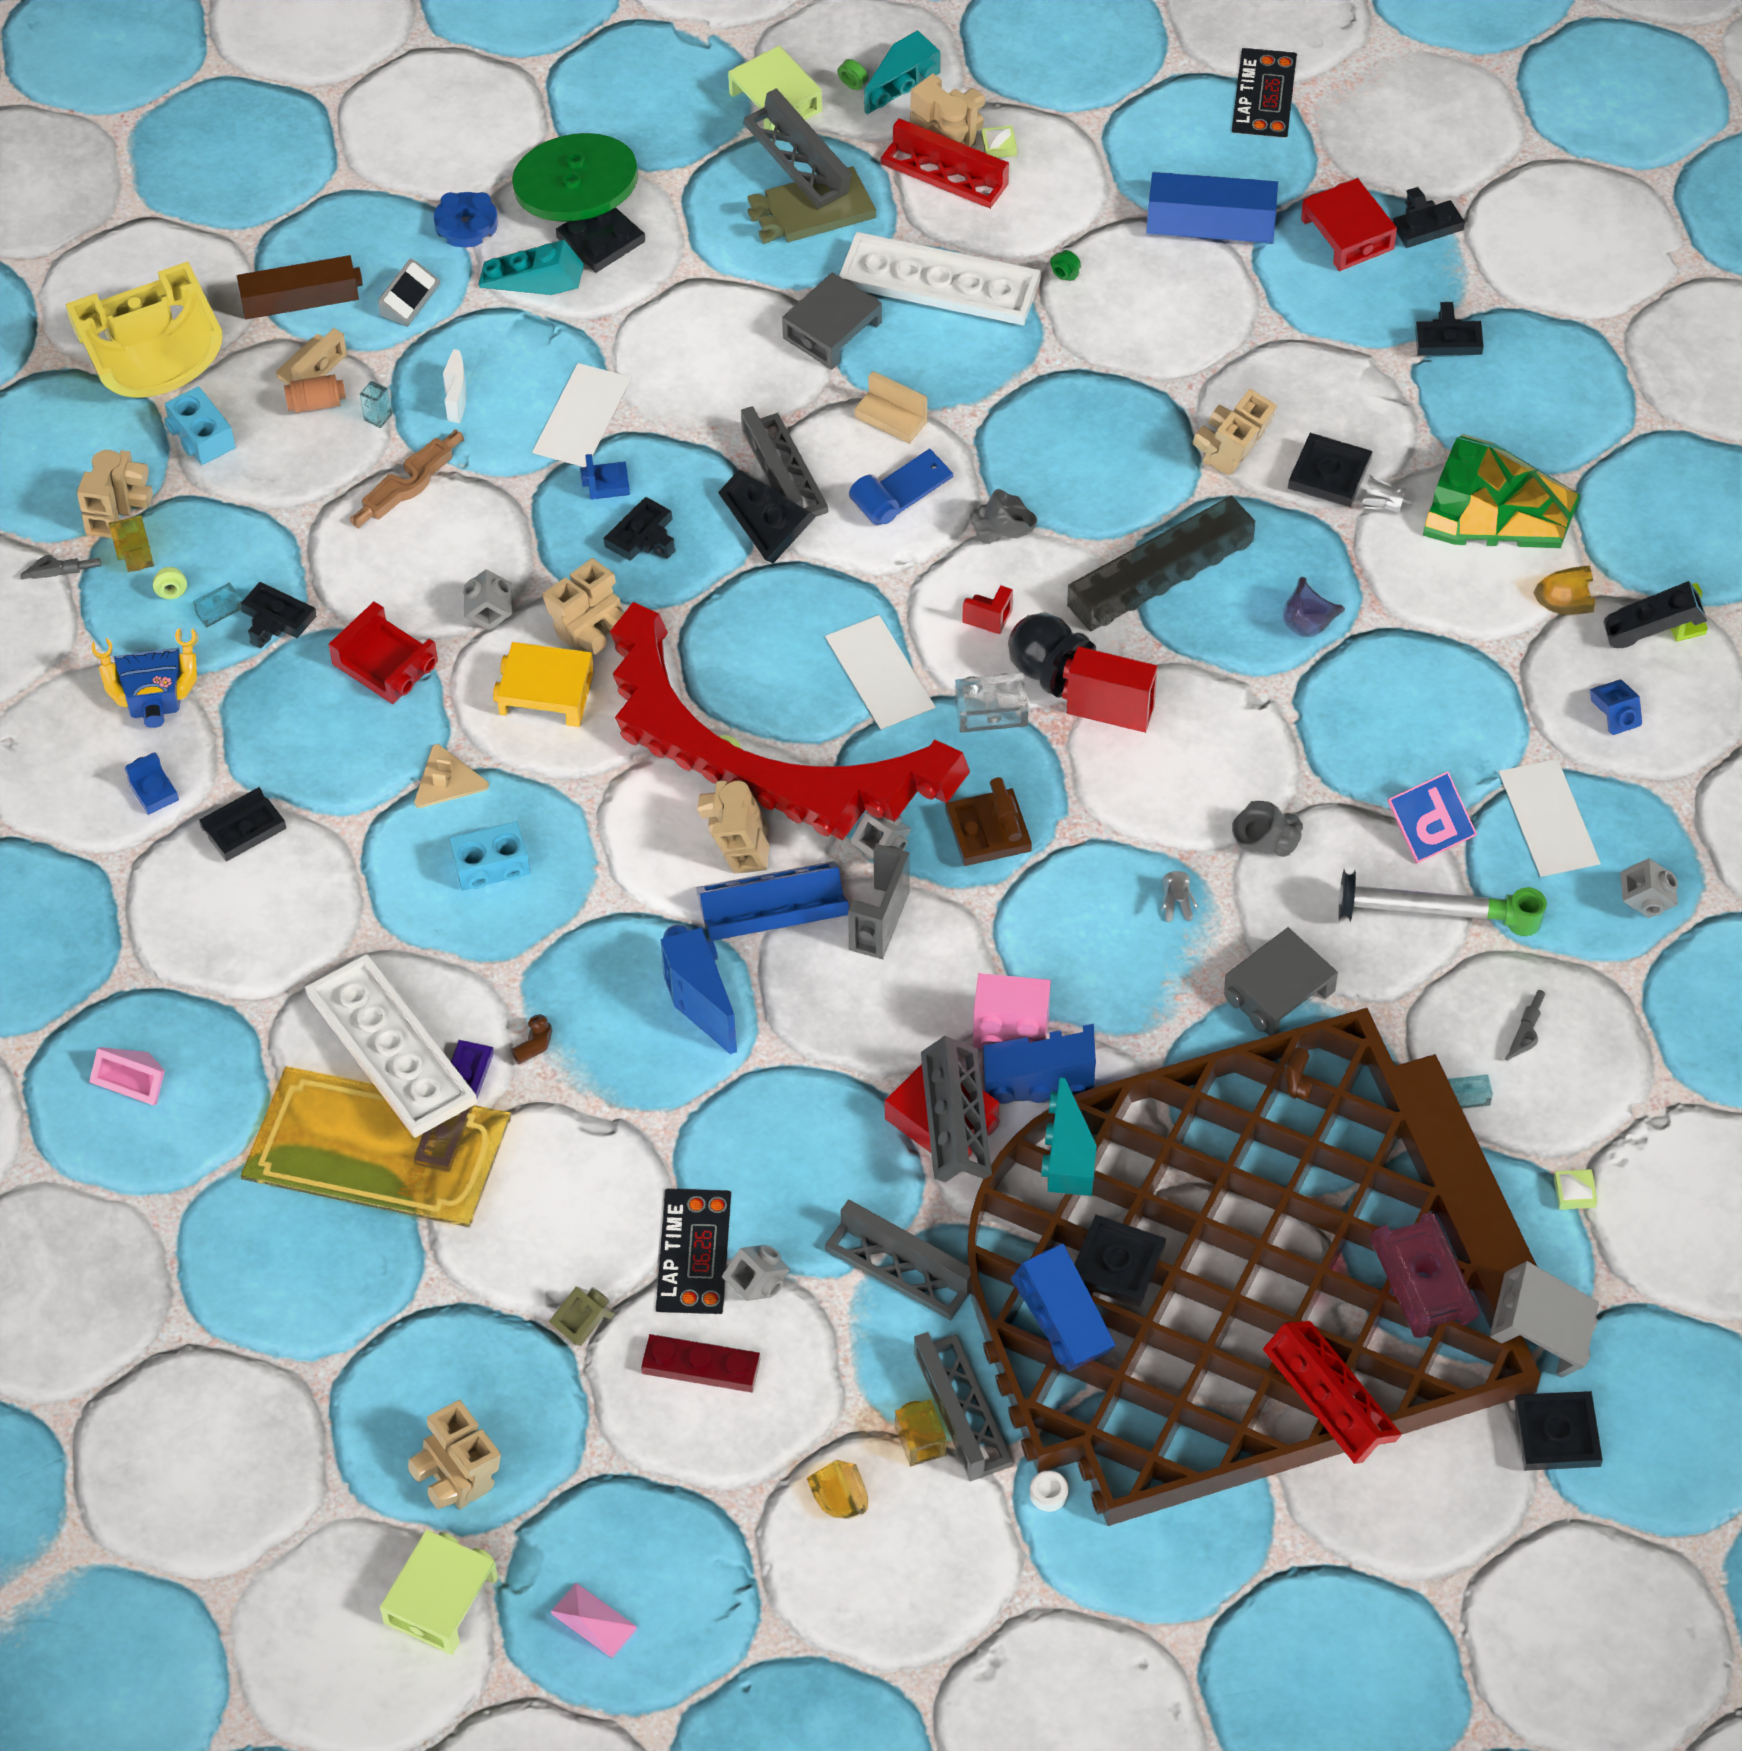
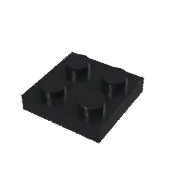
M616 207L602 215L585 220L566 222L556 228V238L565 240L575 254L595 273L645 242V233Z
M1310 432L1289 478L1288 489L1351 507L1372 460L1373 451Z
M1095 1214L1074 1265L1088 1290L1140 1307L1165 1249L1166 1238Z
M1592 1391L1515 1395L1514 1406L1524 1471L1601 1467L1603 1458Z

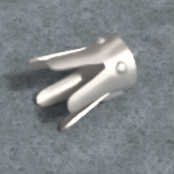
M1370 475L1371 479L1367 483L1374 489L1366 491L1368 498L1362 500V503L1365 505L1361 509H1388L1400 514L1402 503L1412 505L1413 502L1404 500L1406 488L1391 486Z
M1173 871L1162 878L1163 891L1165 893L1161 911L1165 908L1167 922H1171L1173 919L1175 898L1176 901L1180 902L1183 915L1187 921L1192 920L1189 896L1195 908L1198 909L1197 903L1189 889V875L1185 872Z

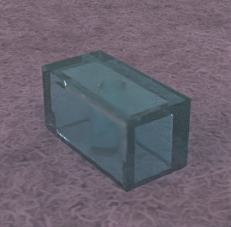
M371 380L360 393L364 421L381 428L392 416L389 391L387 387Z
M230 582L193 601L195 613L206 628L241 610V597Z
M1488 1074L1448 1079L1462 1109L1491 1105L1493 1092Z

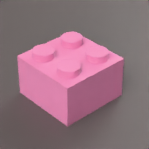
M978 973L974 1004L973 1047L983 1050V1045L1028 1037L1029 1043L1047 1039L1051 980Z

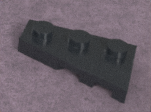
M740 469L718 492L763 558L771 563H774L816 517V515L748 472Z

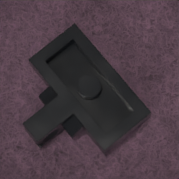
M1419 187L1406 191V214L1393 218V223L1397 227L1396 233L1406 248L1463 231L1465 221L1451 200L1435 205L1433 200L1426 201L1425 195Z
M1440 302L1439 319L1416 322L1417 356L1482 355L1481 321L1455 319L1453 302Z
M645 497L603 538L605 547L629 561L641 550L646 553L652 550L656 555L668 559L676 551L673 542L674 538L667 535V530L664 528L673 520L671 510Z
M259 582L240 603L241 612L253 617L252 626L248 630L250 635L249 642L260 649L271 640L272 634L279 636L281 632L298 638L317 617L315 607L262 582Z

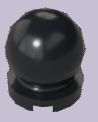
M1046 612L1027 615L1021 619L1013 628L1008 640L1010 660L1020 673L1032 679L1040 680L1042 689L1057 698L1062 697L1063 688L1067 680L1063 678L1067 659L1074 658L1078 646L1096 650V645L1086 635L1078 632L1073 634L1071 628L1062 618Z

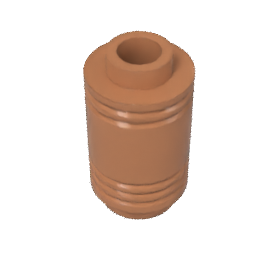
M335 374L290 381V385H284L288 411L295 410V414L336 406L340 407V400L346 399L343 379L336 380Z

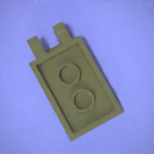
M848 167L852 173L848 194L819 209L795 182L765 190V197L762 194L747 196L751 206L748 209V215L752 222L759 220L762 228L759 231V237L762 243H769L782 236L785 237L788 243L876 218V208L854 167ZM813 183V188L820 196L831 191L827 185Z

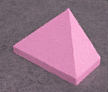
M100 1047L97 1048L89 1082L148 1104L156 1105L165 1070L149 1052Z
M577 1583L572 1586L551 1610V1614L611 1658L614 1657L637 1630L636 1625Z

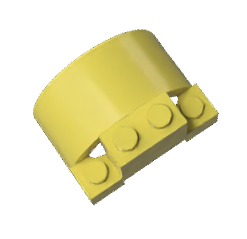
M188 261L159 271V280L102 300H99L95 293L65 304L69 321L79 343L84 344L101 382L110 391L132 398H145L168 393L191 382L214 361L222 344V329ZM170 306H183L184 308L181 313L173 320ZM104 330L108 341L99 337L101 331Z

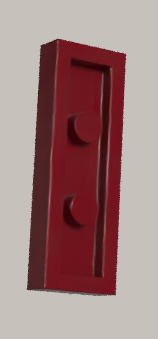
M649 1334L641 1371L645 1375L753 1393L761 1359L759 1352Z

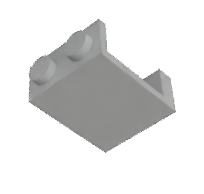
M1526 1261L1506 1271L1504 1274L1490 1337L1502 1344L1521 1335L1560 1357L1556 1374L1564 1377L1584 1368L1590 1358L1589 1347L1592 1333L1597 1326L1596 1315L1599 1302Z

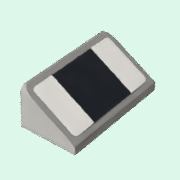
M410 258L379 298L380 316L408 327L438 288L440 280L417 261Z

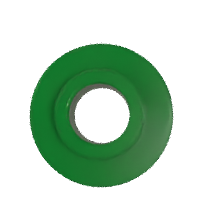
M1063 250L1055 253L1050 259L1052 271L1058 278L1073 281L1079 275L1081 262L1073 252Z

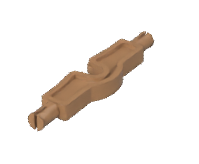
M455 429L442 441L434 438L424 448L407 458L404 462V471L411 478L403 479L394 474H388L362 499L363 508L350 517L351 523L356 528H360L372 516L379 520L401 501L411 499L420 494L428 486L431 476L452 459V449L464 441L462 433Z

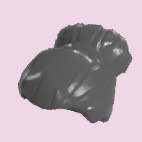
M996 489L987 504L980 505L970 514L971 523L974 526L976 535L985 544L995 542L998 537L1018 539L1028 535L1034 530L1037 523L1036 515L1026 508L1019 496L1008 494L1001 489Z
M1251 801L1232 823V833L1240 847L1251 852H1274L1281 857L1290 855L1296 849L1301 840V831L1303 829V823L1296 815L1291 813L1283 814L1275 804L1268 801Z

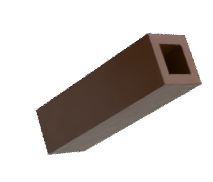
M351 255L236 275L245 320L359 300L357 287L363 286L360 267L353 268Z

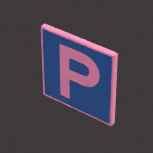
M1448 771L1387 799L1415 863L1428 859L1477 835Z

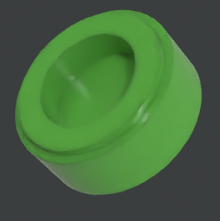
M846 59L837 69L840 80L853 90H860L868 82L869 77L866 70L852 59Z

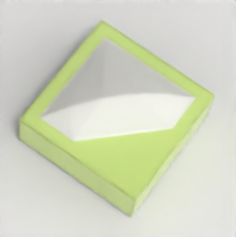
M1012 125L981 129L985 153L997 158L1017 156V145Z
M1592 1169L1555 1171L1554 1184L1559 1210L1596 1208L1597 1196Z

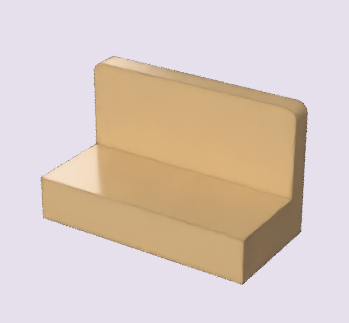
M335 328L324 337L316 334L276 371L277 378L290 385V381L325 376L347 356L344 334Z
M872 371L868 376L869 392L855 407V417L910 444L927 423V397Z

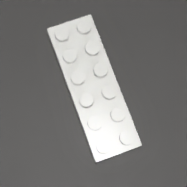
M856 232L839 276L843 279H848L854 286L867 293L1024 325L1041 279V270Z
M368 954L305 986L308 998L414 1138L477 1104L476 1094Z

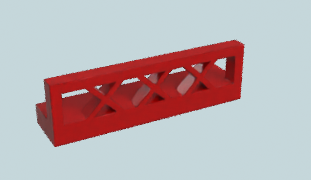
M900 118L893 125V142L880 157L881 164L990 209L1009 184V162ZM899 150L909 154L911 158L898 160L893 156ZM931 163L936 165L938 170L925 171L921 169L920 165ZM958 174L965 177L966 181L955 183L950 181L947 176ZM988 186L993 188V190L987 196L977 192L975 188Z
M1311 1321L1284 1323L1264 1346L1263 1351L1354 1464L1363 1463L1378 1445L1394 1443L1402 1436V1433Z

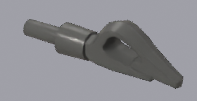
M45 555L21 573V579L54 577L63 573H80V569L101 567V560L97 558L79 561L78 558L61 561L55 559L52 555Z
M1537 990L1531 1006L1525 1008L1521 1024L1505 1060L1508 1061L1515 1056L1529 1051L1538 1043V1036L1533 1028L1541 1015L1539 1008L1545 996L1544 991ZM1529 1038L1531 1040L1528 1044L1521 1046L1523 1039Z

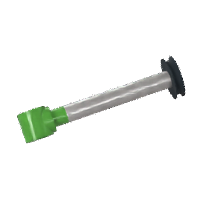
M1345 869L1342 873L1341 886L1338 892L1339 921L1343 916H1346L1351 922L1353 908L1364 907L1503 920V926H1508L1513 933L1520 936H1531L1538 932L1547 906L1546 898L1542 892L1530 887L1521 888L1513 895L1506 894L1505 899L1356 886L1355 870L1349 875L1345 872Z

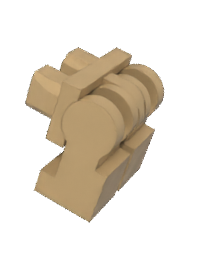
M933 73L911 89L910 109L912 111L910 112V123L972 147L976 144V132L983 127L984 119L978 110L985 105V97L974 88H970L964 94L956 88L947 93L942 89V80Z
M1250 388L1233 411L1219 404L1208 422L1217 428L1216 433L1203 425L1196 433L1192 443L1202 452L1206 453L1203 463L1209 466L1213 465L1215 469L1227 475L1233 474L1238 468L1239 463L1244 460L1255 446L1256 441L1265 433V429L1271 423L1278 405Z
M102 450L92 458V472H84L77 490L80 510L83 512L82 519L86 535L118 539L121 532L119 514L129 516L132 506L148 508L153 491L152 486L146 485L149 473L147 464L132 462L130 451L121 450L118 454L113 450Z
M591 558L569 574L571 581L565 577L542 593L548 614L553 617V628L558 637L568 646H572L573 650H588L596 655L605 648L607 644L605 636L610 633L609 631L624 614V611L622 610L620 598L613 593L612 586L616 584L614 573L594 558Z
M727 781L716 782L715 793L700 794L697 807L701 818H709L708 827L712 838L715 839L721 852H724V857L734 874L767 870L770 845L765 837L769 832V824L755 798L752 796L748 785L742 781L727 783Z
M461 1400L427 1416V1426L433 1434L424 1439L423 1450L409 1459L408 1470L418 1482L432 1475L436 1478L437 1482L428 1486L427 1493L436 1509L454 1503L460 1510L467 1506L469 1502L477 1500L492 1489L495 1483L492 1474L499 1470L501 1453L483 1429L478 1431L479 1424Z

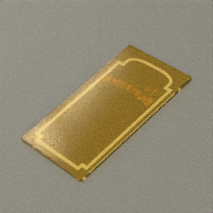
M285 1066L242 1170L241 1178L242 1180L470 1228L508 1124L511 1121V1112L474 1105L414 1138L374 1084Z

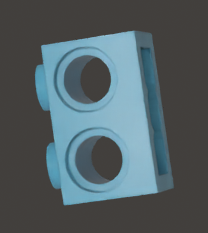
M199 386L165 403L168 417L164 418L169 432L173 436L177 434L180 437L181 445L189 457L194 455L201 466L236 448L232 427Z
M518 821L449 838L452 859L462 891L472 888L480 889L488 884L504 880H516L521 876L530 874L528 854Z

